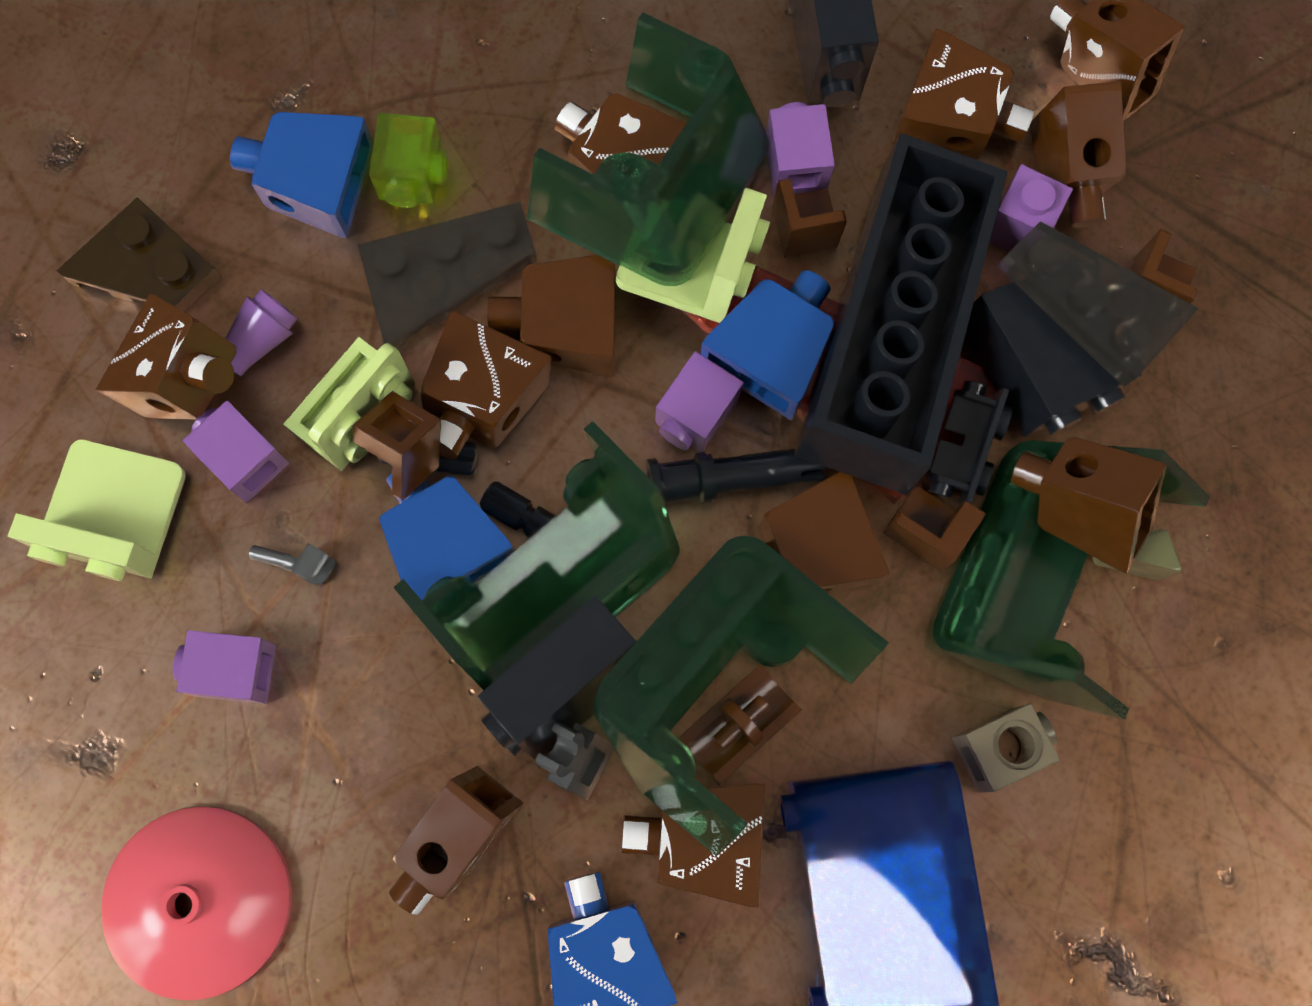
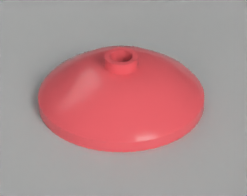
M192 807L170 812L140 829L125 844L113 862L105 882L101 906L102 925L107 945L112 956L126 975L135 983L154 994L177 1000H200L221 995L248 981L266 965L275 953L285 934L292 906L291 879L285 858L273 838L261 826L246 816L216 807ZM181 893L187 894L192 900L191 912L186 917L179 915L175 909V900Z

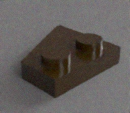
M138 197L56 270L74 286L81 287L84 284L108 291L113 297L131 302H145L149 294H154L183 312L221 278L214 267Z

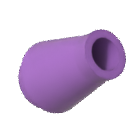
M260 289L253 299L249 296L246 297L225 337L226 340L236 346V355L231 364L234 372L240 376H243L249 367L294 334L290 328L298 320L291 311L263 289Z

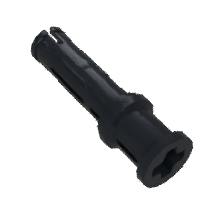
M795 449L713 459L711 454L699 452L695 453L693 459L659 463L656 458L646 460L647 483L653 511L662 510L665 503L699 499L701 504L712 503V500L717 499L718 494L733 491L776 487L801 482L824 481L826 474L820 470H825L826 467L795 456Z

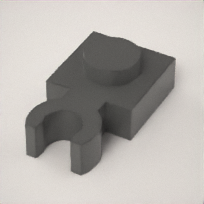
M556 722L551 730L557 734V742L548 755L538 754L535 760L536 764L550 772L546 779L588 800L616 745L578 723H575L574 727L571 728L561 722Z

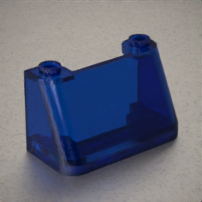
M945 760L788 781L789 794L780 795L781 816L785 832H796L797 839L803 846L821 972L818 973V986L808 987L809 1006H999L963 793L953 762Z

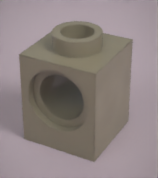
M1032 704L1010 709L951 737L979 793L996 792L1060 761L1053 747L1057 745L1056 733L1047 717L1042 712L1036 713ZM1004 730L1013 732L1021 743L1020 756L1014 763L1007 761L999 751L998 741Z

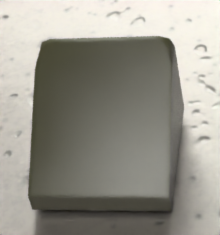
M1161 528L1151 531L1127 572L1128 574L1152 580H1163L1181 572V565L1168 530L1163 531ZM1092 556L1094 565L1117 570Z

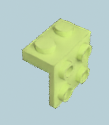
M745 187L732 224L660 199L652 198L647 200L617 271V286L622 290L720 323L727 314L732 296L745 298L756 264L745 261L747 253L751 252L759 255L770 225V221L760 218L767 195Z
M358 337L283 425L342 471L350 461L356 463L368 453L366 449L353 442V425L391 391L410 401L413 396L411 389L414 387L415 382L398 349L390 343H385L377 351Z
M77 440L70 446L44 520L16 513L7 537L30 546L27 557L45 563L65 567L67 559L71 558L87 562L86 572L104 578L123 581L127 572L152 579L186 478L185 470L175 462L87 440Z

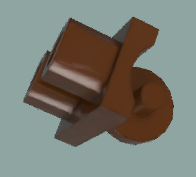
M760 664L678 739L716 783L720 785L801 711V708L778 686Z

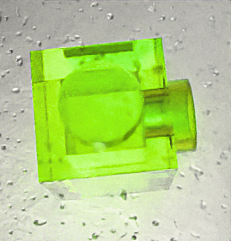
M378 113L369 176L379 200H385L391 205L403 208L414 207L417 203L434 205L436 185L445 184L448 165L447 152L441 150L442 143L435 118Z

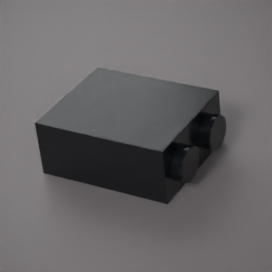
M790 0L807 105L825 104L827 107H841L852 101L860 100L879 43L872 0Z
M1071 258L984 293L973 303L965 337L997 392L1003 388L1009 390L1005 406L1012 407L1011 416L1024 438L1044 428L1048 430L1050 436L1055 435L1082 419L1079 412L1089 407L1094 415L1110 409L1126 398L1122 389L1141 376V373Z
M594 595L477 696L490 711L481 719L482 723L496 740L516 758L524 751L534 760H536L539 753L549 754L557 742V734L551 730L556 722H561L571 728L574 727L575 723L582 725L647 668L637 641L598 597Z

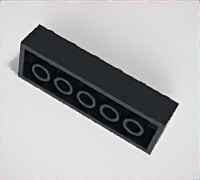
M903 133L899 134L877 181L835 318V324L831 331L794 452L795 456L905 495L914 488L931 468L1008 171Z

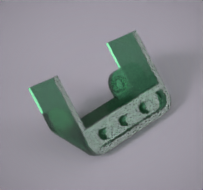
M643 12L637 21L626 86L691 117L659 165L637 154L617 153L607 157L596 172L592 174L539 148L533 158L527 219L657 284L678 286L686 283L694 275L722 228L739 204L745 187L749 188L761 169L770 143L767 132L730 57L719 48Z
M593 421L583 430L595 456L592 459L580 461L567 474L565 479L566 487L563 492V499L567 507L475 584L468 576H458L455 578L447 576L435 582L428 589L424 600L404 579L393 587L452 659L483 691L594 595L616 617L672 567L679 556L680 547L659 488Z
M1038 440L1021 442L1011 448L1001 460L981 508V511L986 513V515L965 546L933 625L934 640L941 649L954 658L1043 699L1125 720L1130 708L1084 674V659L1076 648L1065 641L1055 639L1088 554L1043 530L1037 523L1039 495L1011 483L1014 468L1025 451L1053 461L1065 442ZM1109 446L1167 464L1159 502L1206 507L1210 496L1165 450Z
M738 536L728 540L603 678L594 697V713L598 723L637 788L717 857L743 831L748 823L694 778L696 768L693 755L688 747L670 732L739 649H742L752 659L764 666L781 667L793 661L803 647L806 646L852 684L884 650L889 642L765 542L751 536Z

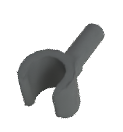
M309 543L298 559L288 553L253 545L249 551L250 559L282 567L284 570L291 571L316 586L325 582L337 563L336 560L329 557L325 552Z

